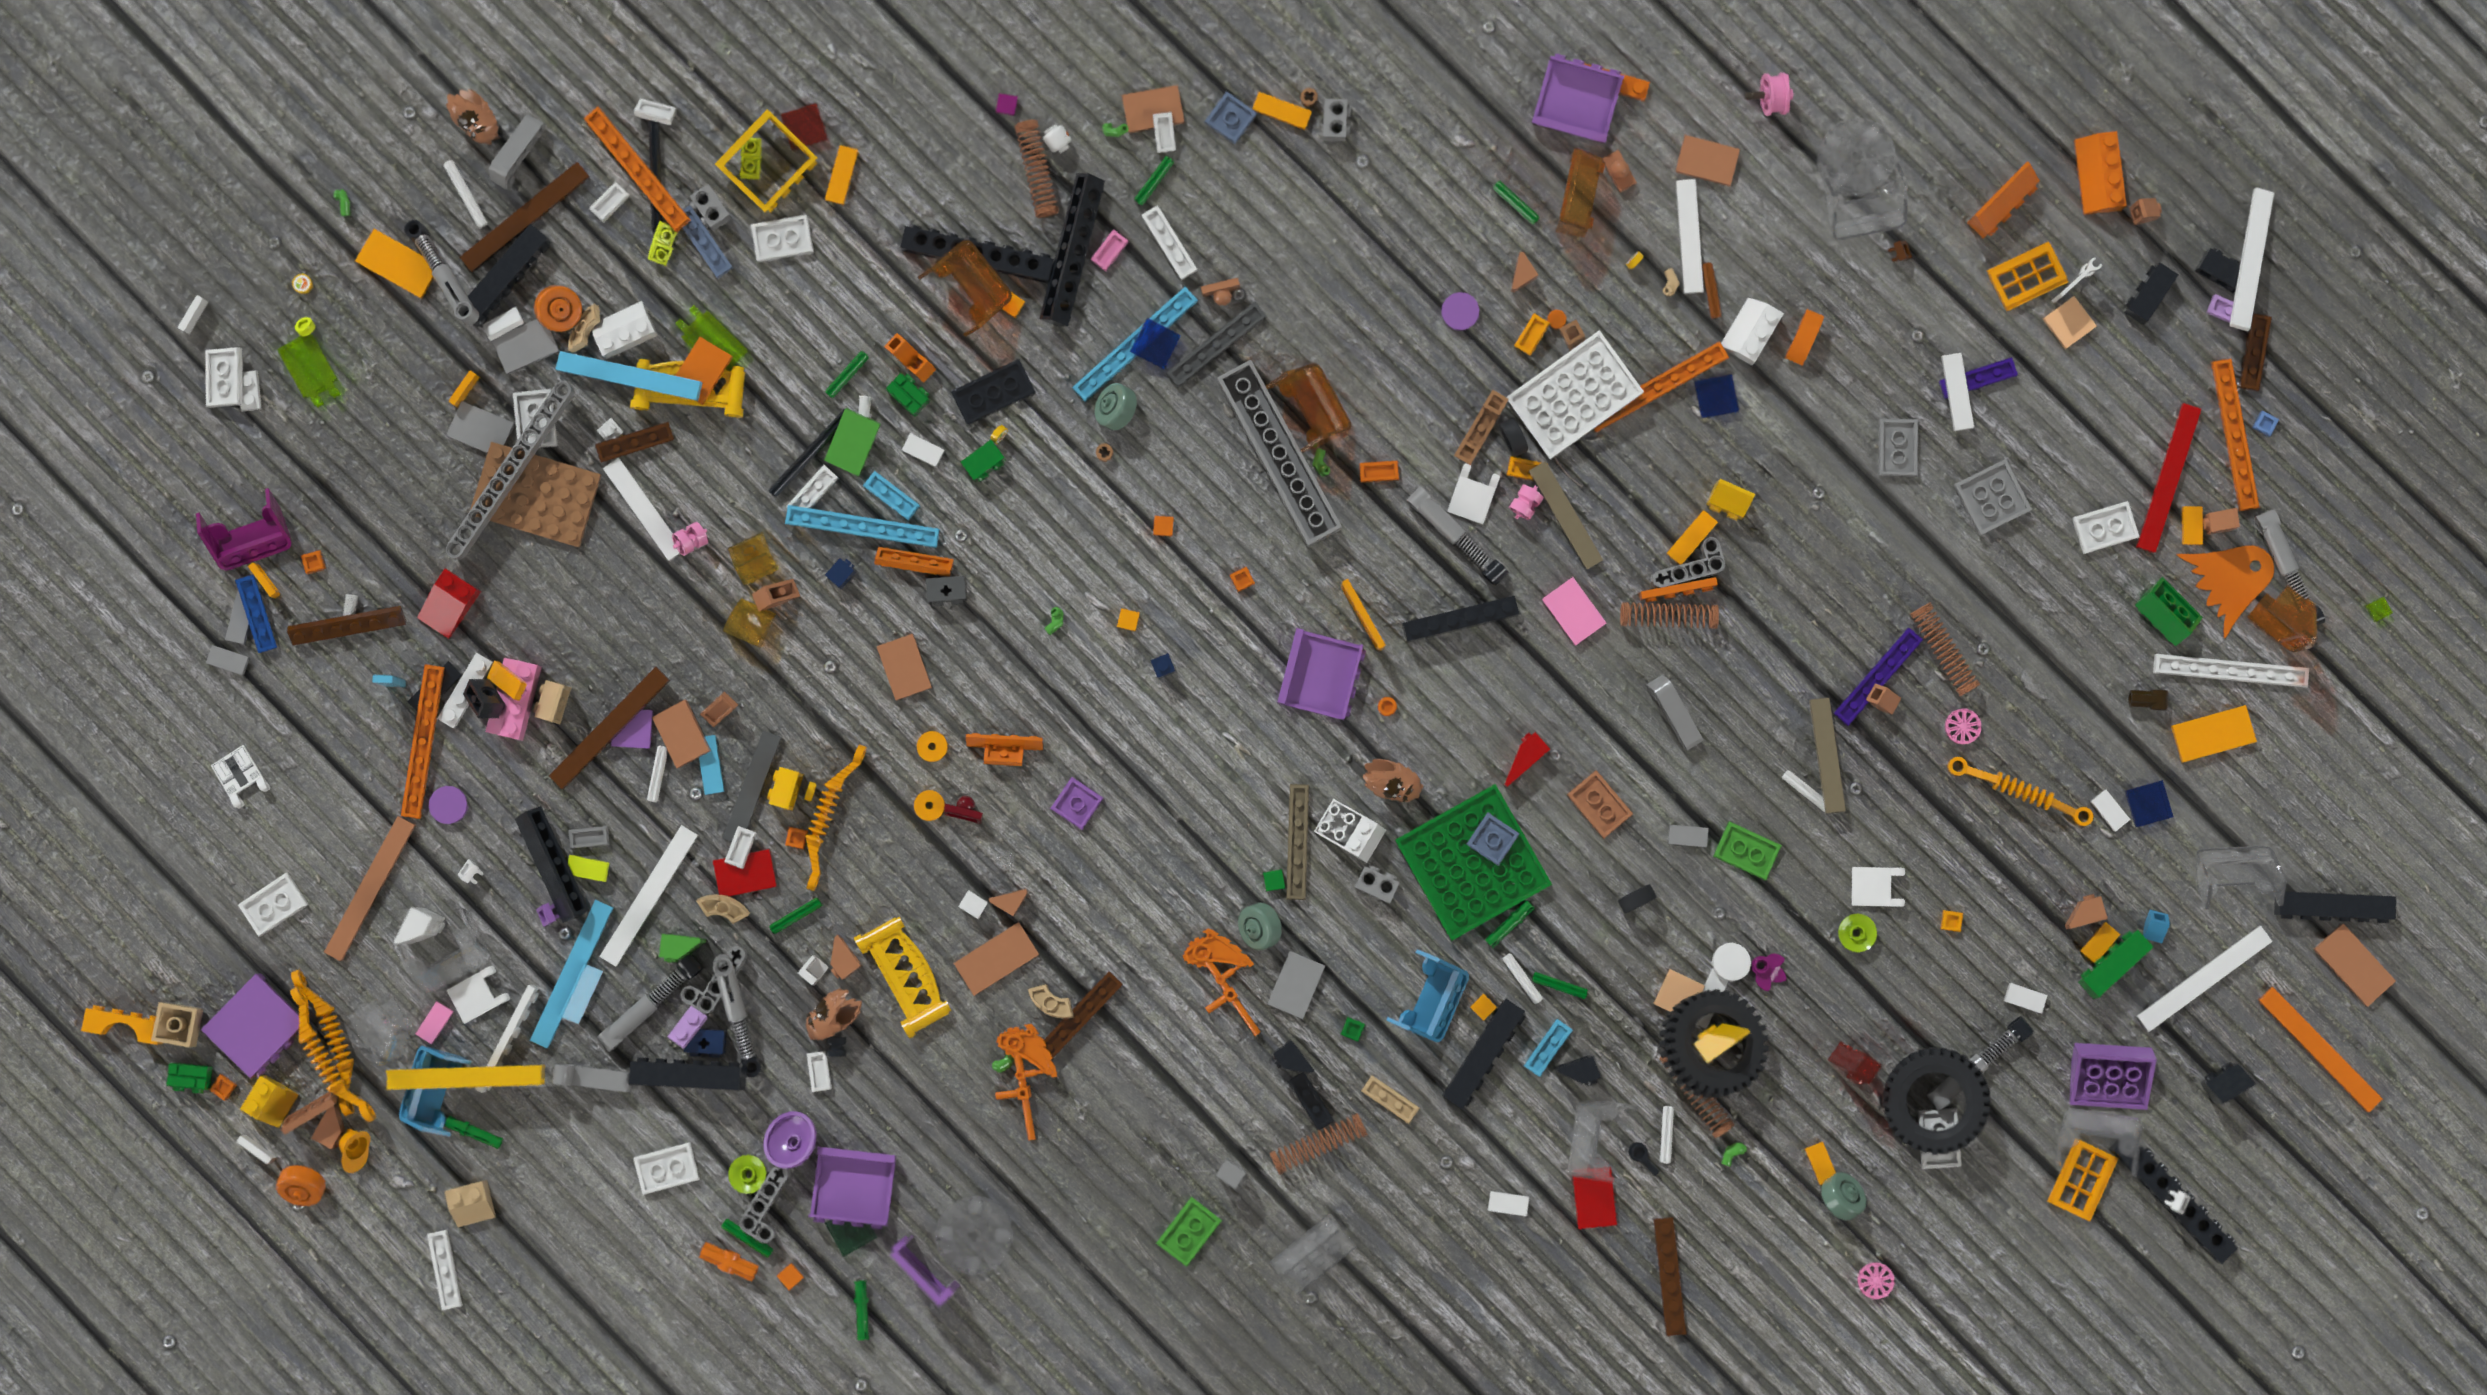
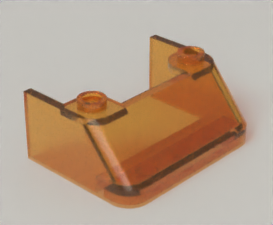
M1574 147L1569 159L1571 163L1555 232L1585 238L1588 229H1592L1594 218L1591 217L1599 174H1603L1605 162H1602V158L1595 154Z
M963 240L918 276V279L921 280L931 272H934L940 278H946L952 274L971 298L974 304L969 308V317L974 322V325L963 334L965 337L980 329L1007 305L1012 298L1010 289L976 246L969 240Z
M1312 363L1287 371L1266 385L1267 389L1278 386L1280 393L1288 398L1294 396L1311 427L1306 433V440L1309 444L1300 449L1302 453L1317 448L1351 429L1349 417L1318 364Z
M2289 586L2284 589L2276 600L2266 593L2247 616V618L2284 648L2293 653L2312 648L2317 642L2316 605L2310 599H2304Z

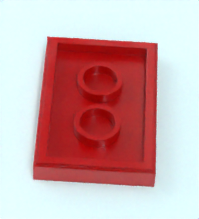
M770 849L749 853L743 869L724 862L726 858L713 860L719 895L730 897L777 887Z
M1611 1167L1572 1170L1578 1229L1617 1225Z

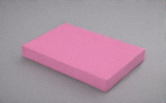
M1573 577L1542 599L1575 646L1606 624L1603 617Z

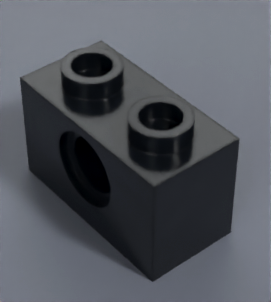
M469 679L463 695L478 718H499L505 703L490 679Z

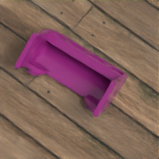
M269 488L265 489L267 505L262 508L264 519L228 531L227 527L222 523L207 525L200 512L196 513L197 534L220 569L232 570L283 552L291 547V537L282 510Z

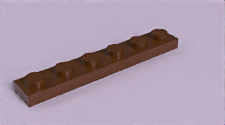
M395 606L287 626V633L294 646L406 625V618L402 607Z
M1110 971L1072 1010L1074 1018L1063 1019L1044 1039L1047 1045L1046 1048L1050 1051L1052 1058L1061 1051L1123 985Z
M1673 1217L1655 1218L1653 1223L1666 1336L1686 1334L1674 1220Z

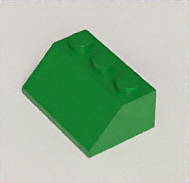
M2163 576L2135 604L2138 611L2145 615L2152 625L2159 629L2165 635V638L2175 646L2187 638L2203 618Z

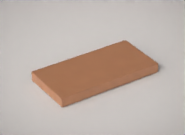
M1018 922L953 964L975 996L1040 954Z
M2341 923L2314 948V951L2366 1007L2372 1004L2396 982L2344 923Z

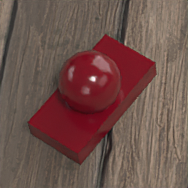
M969 796L960 797L956 806L945 803V816L981 824L983 820V813L974 811L975 801Z

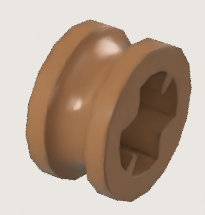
M1312 88L1304 89L1301 93L1302 104L1307 107H1312L1316 104L1317 92ZM1305 94H1308V95L1313 94V95H1314V96L1312 97V100H1313V101H1310V100H1307V101H1306V100H1305V98H1306V95H1305Z
M1108 444L1099 445L1096 449L1097 458L1102 462L1109 461L1113 456L1112 447ZM1103 448H1107V451L1110 452L1109 456L1106 455V458H1103L1102 454L1099 453L1100 450L1103 451Z

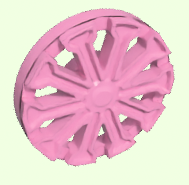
M1957 709L1948 715L1945 721V732L1954 743L1961 745L1969 744L1979 737L1981 721L1975 712L1969 709ZM1958 712L1962 713V719L1958 715ZM1966 713H1970V716L1966 720ZM1954 716L1957 721L1952 720L1951 717ZM1973 718L1976 719V722L1969 723ZM1951 723L1955 725V727L1950 728L1948 724ZM1977 725L1978 729L1971 728V726ZM1956 730V733L1951 736L1950 732ZM1970 732L1975 733V736L1972 737V735L1970 734ZM1961 734L1960 740H1957L1958 735ZM1965 734L1969 739L1968 741H1965Z
M1872 1262L1866 1264L1859 1271L1857 1283L1860 1291L1865 1296L1871 1299H1881L1888 1296L1892 1291L1894 1276L1886 1265ZM1871 1266H1874V1273L1870 1269ZM1881 1266L1882 1270L1878 1273V1267ZM1867 1271L1869 1276L1864 1275L1863 1272ZM1886 1271H1888L1889 1274L1886 1275V1276H1883L1884 1273H1885ZM1861 1279H1866L1867 1282L1862 1283ZM1891 1279V1283L1884 1282V1280ZM1869 1285L1868 1289L1865 1291L1863 1288ZM1882 1285L1887 1286L1889 1289L1885 1291ZM1874 1288V1295L1872 1296L1870 1295V1292ZM1878 1288L1881 1290L1882 1295H1878Z

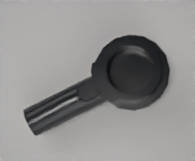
M1640 1142L1631 1144L1628 1150L1630 1158L1634 1161L1642 1162L1651 1174L1656 1176L1660 1171L1648 1158L1647 1147Z

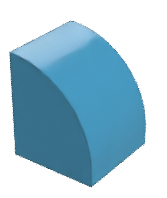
M2149 910L2143 936L2147 940L2162 943L2170 926L2169 915Z

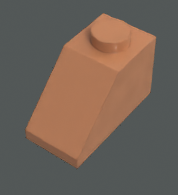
M2156 198L2139 199L2129 207L2134 226L2155 221L2162 213L2161 205L2157 203Z
M2237 508L2208 513L2203 518V529L2206 530V534L2229 532L2240 527Z
M794 579L766 585L752 593L758 611H763L800 597Z
M2094 894L2083 896L2084 900L2076 904L2065 924L2066 929L2108 919L2102 897H2095Z
M837 935L834 937L831 966L833 968L831 971L837 979L841 978L844 980L863 965L843 938Z
M338 1104L326 1110L311 1139L329 1149L339 1147V1141L346 1132Z

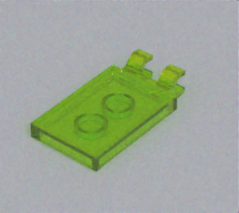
M693 305L689 312L696 319L689 326L681 318L675 323L684 332L681 338L691 348L694 347L699 337H702L732 355L733 358L726 370L730 371L749 352L708 310L703 314Z
M313 333L307 336H299L277 349L302 396L305 399L310 397L314 406L319 408L325 405L319 394L326 390L334 399L341 395L334 384L339 379Z

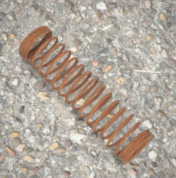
M1026 120L1017 123L1014 128L1016 135L1019 136L1017 139L1020 142L1019 147L1022 148L1020 152L1023 153V164L1026 165L1024 170L1028 171L1026 176L1029 177L1027 182L1030 183L1029 188L1032 189L1030 191V194L1033 195L1031 199L1034 200L1033 205L1036 206L1034 209L1037 218L1053 216L1059 212L1058 206L1054 205L1057 201H1049L1040 205L1034 204L1037 201L1053 199L1056 195L1033 199L1036 195L1052 193L1054 189L1032 193L1035 189L1048 188L1053 184L1046 183L1037 187H1030L1033 183L1047 182L1052 178L1045 177L1033 182L1029 181L1031 178L1046 176L1050 172L1045 171L1032 176L1028 175L1030 172L1045 170L1049 166H1039L1031 170L1026 169L1028 166L1041 165L1047 162V160H1039L1025 164L1027 160L1040 159L1046 156V154H1038L1029 158L1023 157L1026 154L1044 151V148H1037L1028 152H1022L1025 148H1035L1043 145L1042 142H1036L1025 147L1021 146L1022 143L1034 142L1042 138L1041 136H1035L1023 141L1019 140L1021 137L1040 133L1039 130L1031 131L1039 127L1037 120ZM1018 132H1027L1022 135L1018 134Z
M1628 602L1621 603V626H1627L1628 614L1629 627L1631 626V613L1634 604L1635 627L1637 626L1639 605L1641 608V627H1643L1646 605L1647 627H1649L1651 606L1653 607L1654 615L1653 627L1656 625V611L1659 606V627L1661 628L1662 612L1665 605L1667 628L1668 613L1671 605L1672 628L1674 627L1676 606L1678 609V628H1680L1682 606L1684 608V628H1686L1688 607H1690L1691 615L1690 628L1693 626L1694 607H1696L1697 613L1696 628H1699L1701 606L1703 611V629L1705 628L1707 606L1709 610V629L1718 628V605H1712L1710 610L1708 604L1705 606V609L1702 604L1699 608L1696 604L1693 605V608H1691L1690 604L1686 608L1682 604L1680 609L1679 605L1675 604L1673 609L1671 603L1668 605V608L1665 603L1662 605V608L1659 603L1656 604V607L1651 603L1649 608L1648 604L1645 603L1642 609V604L1639 602L1636 609L1634 602L1631 604V608Z
M1931 602L1912 612L1910 616L1914 619L1921 615L1914 620L1915 623L1929 617L1919 624L1917 628L1934 621L1920 633L1936 627L1924 636V638L1940 632L1927 641V644L1942 638L1932 645L1930 649L1947 642L1933 654L1949 648L1936 658L1938 660L1953 653L1939 664L1942 665L1955 659L1944 667L1943 670L1960 663L1946 675L1964 668L1949 679L1951 681L1966 674L1952 686L1970 679L1956 689L1958 695L1962 696L1979 686L1980 683L1978 680L1971 682L1976 675L1966 678L1973 670L1962 673L1969 665L1960 667L1966 662V659L1956 662L1963 656V654L1954 656L1960 649L1949 652L1956 644L1945 647L1953 641V638L1943 641L1950 633L1939 636L1947 628L1934 632L1943 625V622L1932 626L1940 620V617L1928 621L1937 614V612L1926 615L1934 608Z
M1667 1057L1659 1058L1662 1064L1668 1061ZM1691 1095L1687 1098V1100L1691 1099L1695 1095ZM1703 1095L1693 1101L1691 1105L1704 1098ZM1709 1097L1694 1110L1714 1100L1698 1115L1718 1105L1712 1112L1702 1118L1704 1120L1713 1113L1722 1110L1705 1124L1708 1125L1725 1115L1722 1120L1709 1129L1712 1130L1719 1124L1727 1121L1712 1132L1714 1138H1718L1729 1131L1735 1124L1731 1118L1725 1119L1728 1114H1722L1724 1108H1719L1720 1103L1714 1104L1717 1098L1710 1099L1711 1097Z
M1359 1114L1352 1115L1355 1128L1348 1117L1346 1121L1349 1130L1343 1120L1340 1121L1344 1134L1336 1122L1335 1127L1338 1136L1333 1127L1329 1125L1333 1140L1326 1128L1323 1130L1327 1142L1321 1131L1318 1130L1322 1146L1314 1133H1312L1316 1148L1308 1135L1306 1137L1310 1150L1304 1139L1301 1138L1305 1154L1297 1140H1295L1299 1156L1290 1143L1294 1159L1284 1145L1288 1162L1281 1149L1278 1148L1283 1165L1275 1150L1270 1152L1279 1175L1286 1172L1284 1160L1292 1170L1289 1156L1296 1167H1298L1295 1154L1300 1163H1304L1300 1150L1307 1162H1309L1306 1148L1312 1159H1315L1311 1145L1319 1157L1321 1154L1317 1143L1323 1153L1326 1154L1323 1140L1329 1151L1332 1152L1328 1137L1337 1149L1334 1135L1342 1147L1343 1142L1340 1133L1347 1144H1349L1346 1131L1352 1141H1355L1351 1127L1359 1139V1131L1362 1137L1367 1136Z

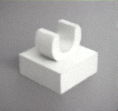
M612 418L597 430L605 440L624 434L623 430Z
M468 859L457 875L466 883L471 881L473 884H477L473 876L476 873L483 875V872L475 862Z
M2170 1191L2169 1193L2175 1197V1200L2173 1202L2166 1200L2165 1203L2172 1210L2183 1215L2191 1197L2181 1191L2178 1194Z

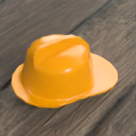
M347 1129L346 1134L340 1139L339 1148L342 1152V1167L344 1171L355 1173L364 1167L368 1158L371 1138L368 1132Z

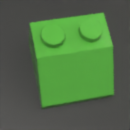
M662 934L659 957H663L665 962L678 963L679 959L685 958L690 953L692 954L705 944L706 939Z

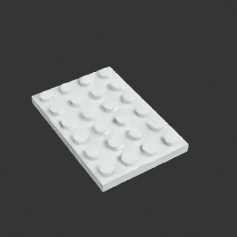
M1599 330L1506 398L1509 399L1508 402L1551 460L1642 395L1644 391Z

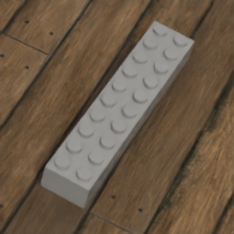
M1249 360L1217 377V382L1307 547L1342 530L1339 520L1252 361Z

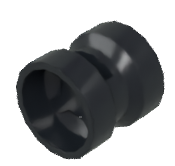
M846 1037L827 1038V1044L830 1045L827 1050V1057L846 1056V1050L843 1047L846 1043Z

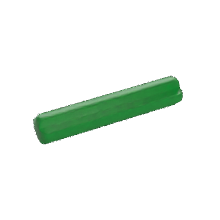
M1166 156L1135 197L1134 200L1137 204L1142 206L1174 164L1172 158Z
M1498 181L1493 186V190L1531 224L1534 225L1539 220V215L1501 181Z
M860 351L825 390V393L829 397L834 398L869 359L868 355Z
M814 898L769 926L771 932L777 934L822 907V903L819 898Z
M1538 972L1533 974L1532 982L1585 999L1588 994V990Z
M726 1219L723 1222L722 1229L766 1258L772 1254V1247L745 1233L740 1226L731 1220Z

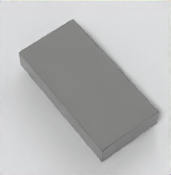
M212 645L206 663L244 676L250 657Z
M1669 825L1668 844L1707 847L1708 828Z
M608 826L569 830L570 849L610 845Z

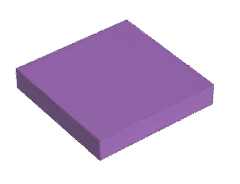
M641 710L611 741V746L651 749L653 710Z
M1071 777L1050 809L1083 830L1104 798Z

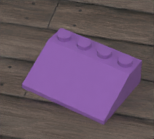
M2074 1043L2071 1061L2070 1105L2147 1110L2157 1060L2153 1049L2148 1047Z

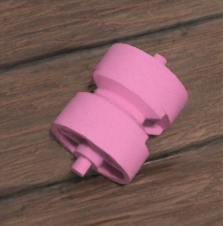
M1523 484L1518 492L1519 497L1514 498L1510 504L1509 509L1516 514L1515 518L1517 520L1519 517L1530 521L1535 513L1534 507H1538L1544 499L1537 491V486L1531 488Z
M698 522L686 526V530L681 529L672 534L673 548H676L683 556L693 552L694 547L698 549L708 544L707 530L703 529Z

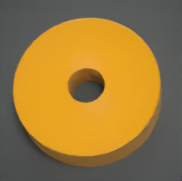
M928 731L918 739L917 751L924 760L937 762L946 755L948 743L946 738L939 732ZM931 743L936 745L934 750L929 749Z
M923 791L914 801V810L918 817L923 820L934 821L944 813L945 801L936 791ZM928 802L933 803V807L931 809L926 808V804Z

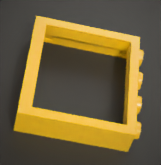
M767 109L715 165L764 212L768 210L771 213L778 205L776 201L780 197L784 199L791 192L789 187L793 183L798 185L804 178L802 174L807 169L811 171L818 164L815 161L818 157ZM770 120L809 159L764 204L725 165Z

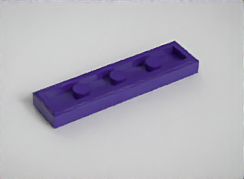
M2012 357L1965 372L1968 392L2018 376ZM1943 379L1939 381L1944 399H1948L1946 382Z

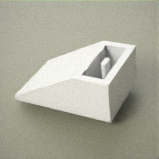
M1333 799L1314 832L1367 863L1385 834L1386 829Z

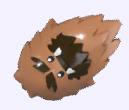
M468 89V91L460 90L459 94L455 96L452 94L447 95L448 103L446 106L451 119L472 138L471 140L491 145L493 140L500 138L497 133L499 126L497 125L495 115L490 110L488 103L479 94Z
M1373 759L1372 762L1364 765L1367 770L1363 775V779L1366 781L1365 786L1373 791L1376 796L1404 803L1419 798L1423 784L1420 783L1418 775L1412 772L1409 767L1405 768L1399 762L1395 763L1383 759Z
M841 988L828 993L816 1005L815 1009L806 1016V1030L810 1039L824 1040L844 1030L859 1016L862 1001H856L855 998L847 1001L845 997L849 991L842 990Z

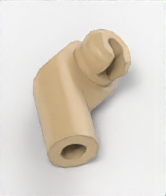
M1673 268L1664 272L1668 282L1663 288V293L1669 297L1676 293L1679 286V281Z

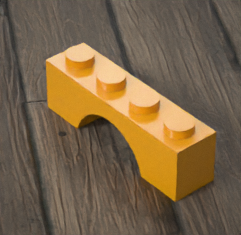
M93 1005V1008L85 1009L81 1028L83 1032L107 1034L109 1029L115 1024L125 1023L135 1031L138 1042L154 1045L163 1044L162 1042L151 1041L156 1016L150 1015L149 1018L142 1017V1013L131 1012L130 1015L123 1014L124 1010L112 1008V1011H107L104 1006Z

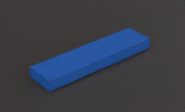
M254 574L236 579L235 582L258 653L277 648Z

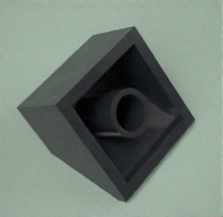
M1291 1039L1272 1053L1274 1055L1272 1060L1278 1068L1282 1066L1284 1070L1313 1073L1315 1071Z
M1587 1055L1554 1067L1556 1072L1581 1084H1585V1086L1598 1083L1597 1079L1601 1078L1593 1055Z
M2231 1062L2221 1066L2222 1070L2216 1074L2215 1072L2209 1073L2204 1077L2205 1080L2200 1082L2212 1103L2225 1104L2256 1085L2255 1081L2239 1064Z

